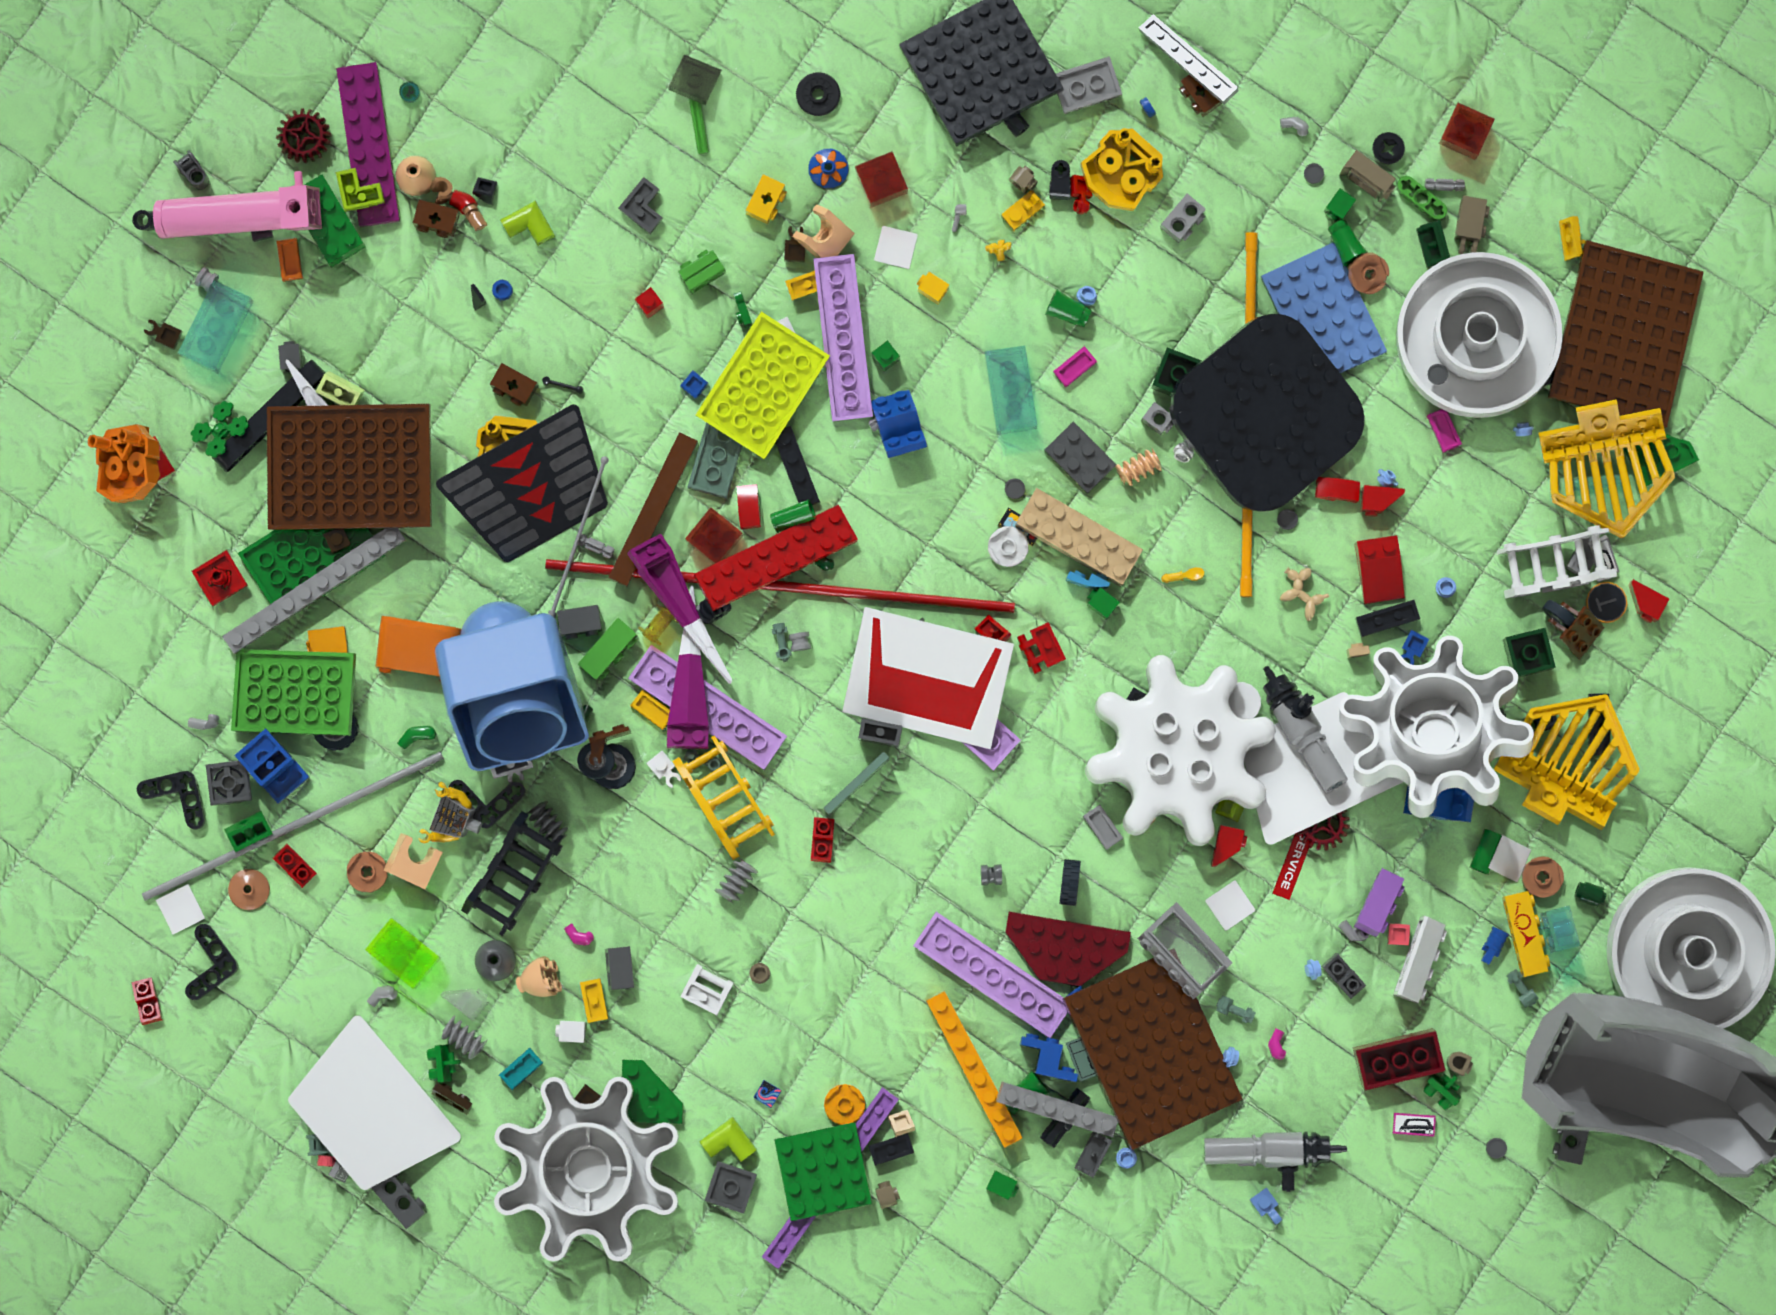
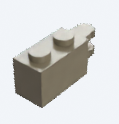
M1464 195L1461 198L1454 239L1460 240L1458 254H1463L1465 251V241L1472 242L1470 253L1477 252L1479 241L1485 237L1486 226L1483 223L1484 218H1488L1490 206H1486V199Z

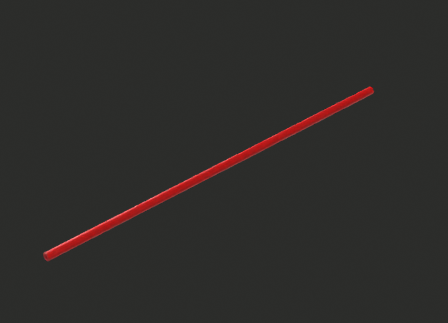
M546 559L545 569L565 571L568 561ZM572 561L569 571L610 575L614 565ZM636 568L632 577L642 578L637 573L638 569ZM681 572L685 582L697 583L694 573ZM775 581L760 588L763 590L1014 613L1015 603L787 581Z

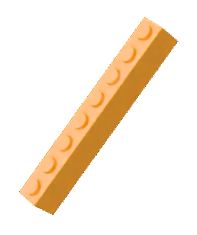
M945 991L927 1000L926 1002L1003 1147L1005 1148L1022 1139L1005 1104L996 1102L998 1091Z

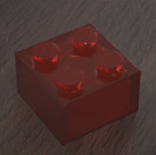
M1458 102L1438 144L1476 160L1495 119Z
M893 151L855 166V173L870 208L908 193V187Z
M710 508L688 534L685 541L715 564L726 558L743 537V533L713 508Z

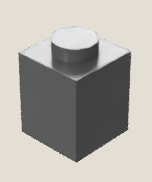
M295 341L283 342V345L278 346L280 370L282 373L290 372L286 359L299 371L303 367L301 346L296 344Z

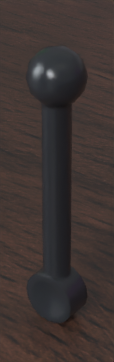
M547 376L542 379L545 385L553 384L574 390L578 394L583 393L582 386L575 387L550 380Z

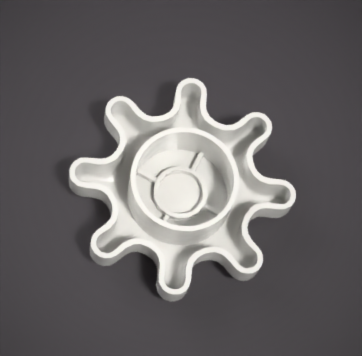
M1454 636L1442 637L1436 645L1433 659L1423 665L1407 663L1395 649H1379L1374 656L1373 673L1376 680L1383 687L1381 691L1373 696L1348 695L1340 702L1339 721L1343 728L1365 734L1372 740V744L1355 756L1353 770L1355 781L1361 786L1370 787L1386 778L1402 780L1410 788L1408 808L1418 818H1426L1434 812L1438 795L1443 790L1449 788L1465 790L1479 805H1492L1499 796L1500 779L1490 766V762L1500 756L1523 758L1531 752L1534 733L1532 727L1526 722L1508 719L1500 711L1503 705L1510 702L1516 696L1518 687L1517 672L1511 667L1500 666L1485 675L1470 673L1462 665L1463 644L1461 640Z
M1157 655L1149 661L1146 668L1149 691L1145 697L1137 701H1130L1114 692H1105L1098 697L1095 704V713L1100 720L1114 729L1116 745L1108 752L1092 756L1086 764L1085 775L1094 784L1117 781L1127 787L1131 794L1132 802L1124 815L1123 827L1128 834L1139 836L1145 833L1157 816L1170 814L1181 820L1186 837L1191 844L1203 846L1212 839L1215 832L1212 819V809L1215 804L1222 800H1231L1244 808L1254 809L1264 801L1266 797L1265 786L1247 773L1244 767V757L1247 751L1265 746L1273 739L1276 732L1275 725L1266 717L1241 719L1231 711L1229 697L1238 681L1237 674L1232 667L1227 665L1216 667L1203 685L1192 687L1179 681L1175 666L1169 657Z
M548 1078L543 1082L540 1090L546 1106L544 1120L538 1126L531 1129L513 1123H505L495 1131L494 1137L497 1145L503 1150L516 1155L522 1167L519 1180L496 1194L494 1200L495 1208L503 1215H512L527 1209L539 1213L546 1225L545 1234L540 1244V1252L548 1261H558L565 1257L574 1238L581 1234L596 1236L610 1259L614 1261L625 1260L631 1255L633 1250L632 1240L627 1228L630 1217L641 1209L667 1215L678 1207L679 1199L676 1192L658 1183L652 1174L653 1160L658 1154L671 1149L677 1144L679 1139L678 1130L670 1123H660L645 1129L636 1126L628 1116V1106L634 1090L633 1085L626 1078H612L607 1083L600 1099L591 1104H582L576 1101L568 1084L562 1078Z

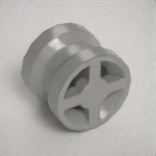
M203 267L197 275L194 284L198 287H204L205 291L209 293L215 287L219 275L216 273L212 274L207 268Z
M809 632L789 635V639L792 641L791 652L811 649V644L808 642Z

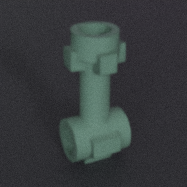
M785 623L773 624L772 634H776L779 647L776 657L783 662H788L792 653L786 646L784 633L788 632L787 626H785Z
M687 749L684 760L690 763L701 755L697 754L698 750ZM717 757L702 764L709 767L710 772L723 766L720 758Z
M1515 969L1506 975L1509 984L1514 983L1521 993V996L1518 998L1525 1008L1537 1003L1538 996L1533 989L1528 990L1520 979L1523 977L1521 972Z
M1223 995L1221 999L1219 998L1216 1011L1225 1015L1231 1012L1242 1017V1022L1252 1023L1256 1012L1252 1011V1008L1247 1007L1245 1010L1232 1004L1233 999Z

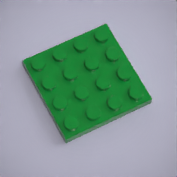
M856 1122L774 1139L791 1221L872 1204Z

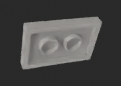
M1110 56L1056 73L1064 88L1063 91L1057 93L1064 114L1122 96Z

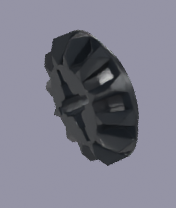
M1385 132L1376 137L1372 150L1374 157L1380 163L1390 165L1397 163L1403 157L1405 145L1399 135ZM1384 144H1387L1388 146H1393L1395 144V146L1391 150L1392 154H1390L1389 152L1382 153V151L1385 149Z

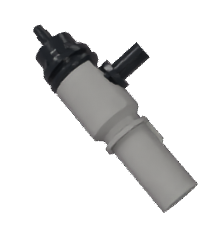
M1265 666L1263 670L1269 682L1263 686V690L1267 695L1266 702L1271 706L1270 710L1273 711L1274 716L1291 744L1299 747L1298 752L1304 755L1325 792L1337 789L1348 778L1325 741L1326 736L1320 733L1322 726L1311 707L1315 699L1314 696H1309L1308 693L1304 696L1301 695L1302 692L1297 690V685L1290 682L1285 674L1276 677L1270 667Z
M1307 1131L1303 1135L1302 1132L1264 1133L1261 1137L1252 1135V1137L1204 1138L1205 1164H1237L1238 1166L1262 1164L1265 1168H1278V1171L1282 1172V1191L1286 1192L1294 1191V1172L1298 1171V1165H1304L1308 1168L1309 1163H1311L1312 1167H1317L1321 1163H1330V1153L1347 1152V1146L1330 1145L1329 1136H1320L1316 1132H1311V1136H1308Z

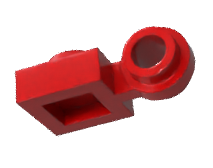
M1072 175L1070 177L1071 196L1078 197V200L1074 201L1073 210L1077 214L1083 215L1089 210V202L1086 199H1090L1093 195L1087 189L1084 176Z

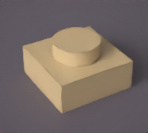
M1363 643L1351 644V648L1346 650L1348 658L1368 656L1370 654L1369 645L1363 646Z
M908 1110L888 1116L895 1137L915 1131V1126Z

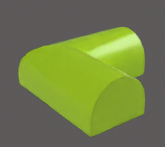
M356 168L336 172L344 212L385 203L380 183L360 187Z
M536 200L500 220L510 238L526 229L530 231L537 246L555 237Z
M731 1117L699 1141L711 1158L727 1146L730 1147L740 1162L757 1151L734 1117Z

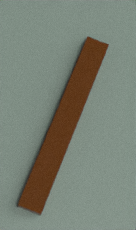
M679 432L608 577L609 579L628 587L637 567L627 553L634 547L651 539L698 443L697 440Z

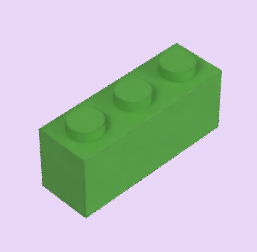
M617 618L580 660L578 665L597 682L599 679L603 681L611 672L609 668L612 664L617 665L624 657L622 653L626 648L630 650L638 641L635 639L638 636L637 633Z

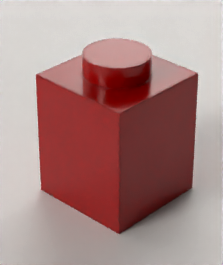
M651 287L635 298L636 304L647 319L664 308L663 302Z

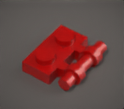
M1049 622L1030 630L1033 638L1028 641L1024 634L1017 637L1020 643L1019 648L1021 651H1024L1028 660L1027 665L1029 668H1032L1034 674L1042 671L1039 666L1040 662L1044 661L1046 667L1049 668L1066 660ZM1036 645L1041 655L1035 657L1031 646Z

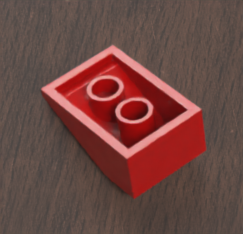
M1397 535L1356 541L1354 545L1364 604L1404 599L1401 555Z

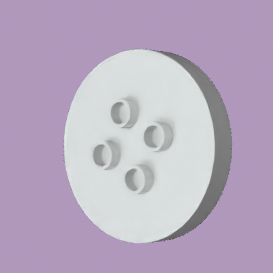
M1472 252L1453 256L1439 262L1415 282L1407 294L1399 314L1396 345L1400 363L1407 378L1426 400L1452 414L1464 417L1486 418L1505 414L1519 408L1542 389L1559 358L1562 345V322L1552 293L1532 270L1506 256L1494 253ZM1442 364L1447 368L1448 378L1443 384L1435 385L1429 381L1427 373L1432 365Z
M1693 867L1669 869L1655 874L1637 885L1619 905L1609 928L1606 947L1610 976L1621 997L1642 1000L1671 1008L1723 1029L1742 1019L1760 1001L1771 980L1776 956L1775 938L1771 922L1755 895L1740 882L1725 874Z

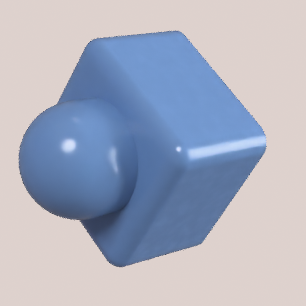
M496 601L487 603L470 614L462 627L460 635L444 639L437 644L435 656L447 713L470 769L484 771L510 763L534 760L554 751L580 745L588 739L589 733L575 673L557 622L552 615L547 613L531 615L521 606L510 602Z

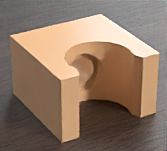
M816 204L813 212L821 220L819 233L814 237H810L796 231L792 237L815 258L838 256L855 233L829 209Z
M401 833L384 871L426 889L443 852L430 847L424 859L413 862L408 854L413 838Z

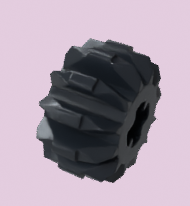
M705 598V600L697 605L696 610L704 624H711L727 615L731 610V604L729 603L712 611Z

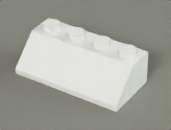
M1427 916L1420 917L1393 994L1394 996L1414 1003L1424 1000L1427 991L1424 988L1426 980H1431L1434 971L1431 969L1432 963L1437 961L1440 950L1437 948L1440 941L1444 942L1447 930H1444L1445 924Z

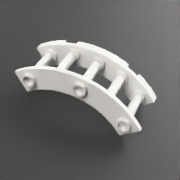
M1600 525L1588 527L1586 532L1563 538L1561 535L1550 536L1548 541L1519 546H1516V543L1504 544L1503 549L1497 550V555L1507 553L1513 583L1511 589L1504 591L1505 599L1528 596L1532 593L1541 592L1540 589H1542V593L1586 585L1595 580L1603 581L1617 577L1616 568L1608 569L1604 564L1599 536L1609 532V528L1600 529ZM1590 537L1597 566L1595 572L1592 573L1587 568L1582 540ZM1574 541L1580 572H1578V576L1569 578L1565 571L1561 544ZM1553 546L1558 577H1556L1557 581L1546 582L1542 576L1538 548ZM1530 550L1535 581H1533L1534 585L1523 586V583L1520 581L1515 552Z

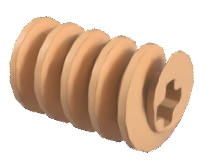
M1153 448L1152 453L1149 450L1144 451L1145 457L1140 453L1137 454V460L1131 457L1130 464L1127 461H1123V468L1118 464L1115 465L1124 485L1127 482L1130 486H1133L1132 479L1139 483L1140 475L1147 479L1148 471L1154 475L1155 467L1162 471L1161 463Z

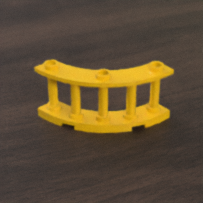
M714 735L711 737L716 745L713 749L690 763L686 762L683 764L680 757L672 762L730 857L734 860L740 856L736 850L739 847L738 845L766 828L771 837L775 834L771 829L774 824L768 815L764 817L748 791L751 786L745 777L741 779L726 755V752L729 751L723 741L718 742ZM721 753L726 761L725 765L700 780H693L690 774L693 773L694 769ZM732 771L738 784L712 800L710 798L705 800L700 792L703 790V787L727 772ZM743 790L751 803L726 819L718 821L713 813L716 809L715 807ZM756 810L762 820L761 822L735 838L727 836L725 831L728 830V826Z

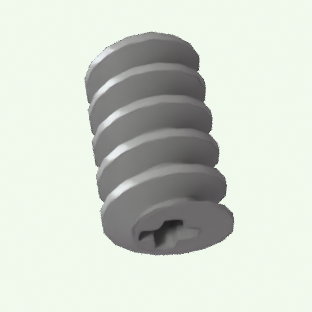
M740 859L741 862H733L736 869L729 868L731 876L724 875L727 883L720 881L719 884L723 889H715L716 893L731 903L732 900H740L736 895L737 893L744 894L741 886H749L745 880H753L750 873H758L754 867Z
M454 1015L443 1029L441 1038L445 1040L449 1037V1045L456 1042L455 1049L458 1050L463 1047L461 1053L464 1055L469 1052L468 1058L473 1059L484 1048L488 1040L481 1043L482 1035L475 1038V1030L468 1033L469 1026L466 1025L461 1028V1020L454 1023L456 1017Z

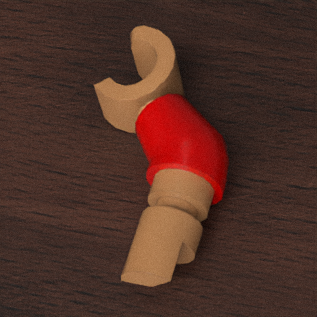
M436 177L432 181L430 189L433 192H439L435 204L440 205L450 201L449 204L467 217L475 231L482 230L488 225L477 208L476 200L470 194L458 190L452 192V184L446 178Z

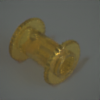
M656 604L655 607L659 609V612L645 630L640 626L638 630L652 643L661 646L662 643L658 638L672 620L676 623L679 622L668 609Z

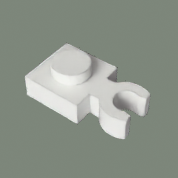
M663 751L646 763L659 780L663 776L666 777V784L670 788H673V785L670 783L672 777H676L679 781L682 780L679 774L671 771L675 768V765Z

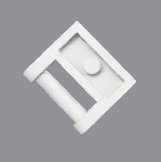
M697 964L680 997L718 1015L734 982L726 981L702 969L703 966ZM700 976L723 988L722 993L719 994L696 982L697 977Z

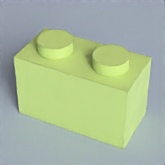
M330 371L324 374L316 390L318 394L339 405H358L365 391Z

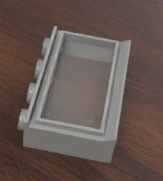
M1177 902L1137 938L1140 941V945L1154 956L1156 963L1163 966L1168 971L1170 978L1177 981L1182 986L1183 992L1193 999L1201 994L1233 963Z

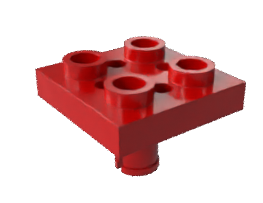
M227 550L192 570L194 577L212 606L217 605L248 586Z

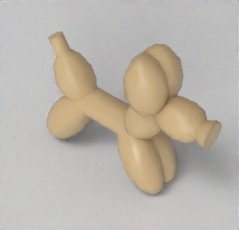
M1288 567L1284 573L1287 574L1290 580L1294 581L1293 589L1284 592L1280 596V600L1286 602L1296 597L1300 598L1306 603L1305 618L1307 621H1311L1315 615V605L1321 604L1329 595L1327 593L1309 596L1302 589L1303 581L1311 576V569L1304 568L1298 574L1297 571L1290 570Z

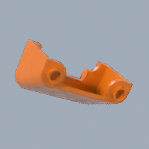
M381 616L375 667L379 668V672L391 674V670H401L440 678L435 648L440 641L460 635L462 629Z

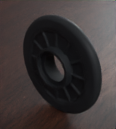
M815 72L806 75L799 82L796 89V99L800 108L806 113L813 116H823L832 112L838 105L840 88L836 80L830 75ZM815 89H821L824 92V96L821 99H815L812 96Z

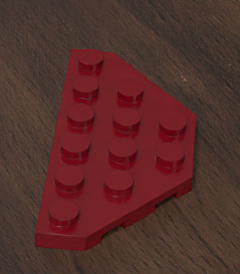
M1010 911L1006 926V934L1039 980L1073 986H1082L1127 954L1131 932Z

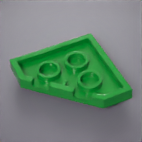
M1666 434V439L1662 440L1674 473L1699 461L1691 442ZM1650 442L1649 446L1659 476L1661 477L1665 469L1655 444ZM1635 445L1647 487L1653 484L1642 448L1640 445ZM1625 447V448H1623V449H1624V451H1625L1627 457H1628L1629 460H1630V456H1629L1627 447Z
M622 1060V1077L631 1082L634 1090L628 1106L630 1120L640 1123L682 1124V1101L644 1060Z

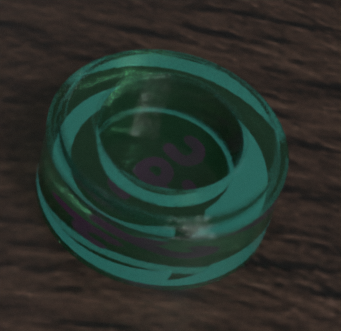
M408 81L401 85L399 94L403 101L413 103L418 100L420 90L417 84Z

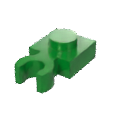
M742 292L734 293L733 295L739 310L736 313L739 325L744 324L745 329L752 326V321Z

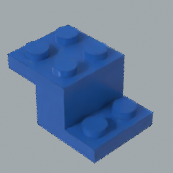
M909 390L898 391L895 394L886 397L881 396L871 401L879 434L888 458L927 447L917 409Z
M266 728L234 755L258 784L265 788L278 804L309 778L308 774L296 760L278 743Z
M1407 786L1403 813L1413 815L1408 808L1410 788ZM1460 788L1443 790L1437 797L1434 812L1428 817L1440 820L1471 822L1474 800L1465 790Z
M1029 1033L1026 1034V1037H1021V1046L1040 1049L1035 1074L1077 1082L1078 1074L1074 1073L1075 1069L1062 1066L1061 1070H1058L1063 1045L1059 1044V1040L1046 1038V1041L1038 1040V1035Z

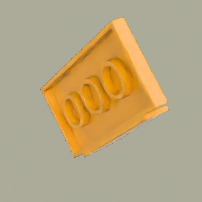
M345 626L308 630L307 651L348 653Z

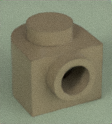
M1019 166L1009 178V181L1024 194L1028 189L1031 191L1038 182L1034 178V172L1027 166Z
M1462 1052L1451 1053L1446 1061L1449 1070L1460 1076H1464L1465 1073L1469 1074L1473 1066L1471 1062L1472 1057Z
M890 1181L879 1183V1188L875 1189L881 1209L896 1205V1200L900 1199L897 1188H892Z

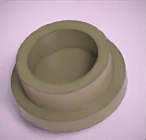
M757 963L750 969V978L755 983H765L770 977V969L763 963Z

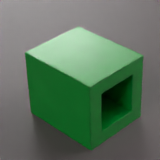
M1339 188L1324 212L1327 213L1326 216L1333 222L1343 220L1355 204L1356 199Z
M888 340L871 352L872 358L883 372L900 361V355Z
M1101 587L1098 591L1094 589L1087 597L1089 600L1087 606L1105 620L1109 618L1120 603Z
M995 1170L986 1189L1009 1200L1010 1196L1015 1197L1019 1186L1016 1185L1018 1181Z

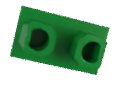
M449 1044L435 1045V1048L427 1050L428 1061L436 1060L437 1067L429 1069V1080L438 1081V1083L452 1082V1073H456L455 1065L461 1064V1060H455L454 1052H450Z
M1445 1073L1441 1078L1436 1074H1431L1423 1089V1092L1429 1097H1432L1437 1091L1441 1093L1443 1097L1438 1101V1104L1444 1110H1447L1452 1105L1456 1106L1462 1097L1456 1092L1460 1086L1455 1083L1458 1078L1455 1074L1451 1078Z

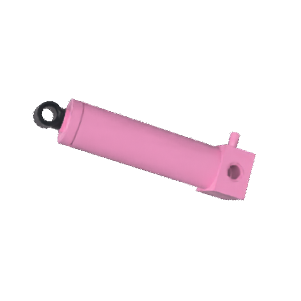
M295 171V185L291 187H279L277 191L157 200L153 211L139 210L135 212L132 222L135 228L139 230L152 231L155 229L158 237L161 239L279 229L292 231L322 229L320 190L317 187L303 185L302 171ZM145 216L148 217V223L146 225L143 224V218Z

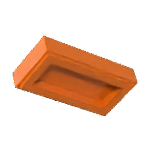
M297 238L276 241L282 281L303 279Z

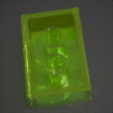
M390 918L365 949L412 989H416L441 959L438 954L394 918Z

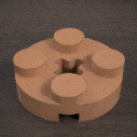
M1372 252L1358 256L1348 266L1350 284L1361 293L1374 294L1380 291L1386 284L1387 276L1389 277L1387 262ZM1368 269L1373 270L1370 278L1365 276Z
M362 852L354 855L347 865V877L351 886L361 892L372 893L379 890L388 878V872L384 871L386 866L385 860L374 852ZM370 866L373 874L371 877L367 876L365 878L362 869L364 867L369 868Z
M1545 856L1532 859L1524 866L1522 871L1524 888L1529 891L1530 895L1532 894L1538 898H1547L1554 895L1564 881L1561 866L1556 861ZM1541 871H1543L1544 875H1548L1545 883H1541V880L1537 879Z

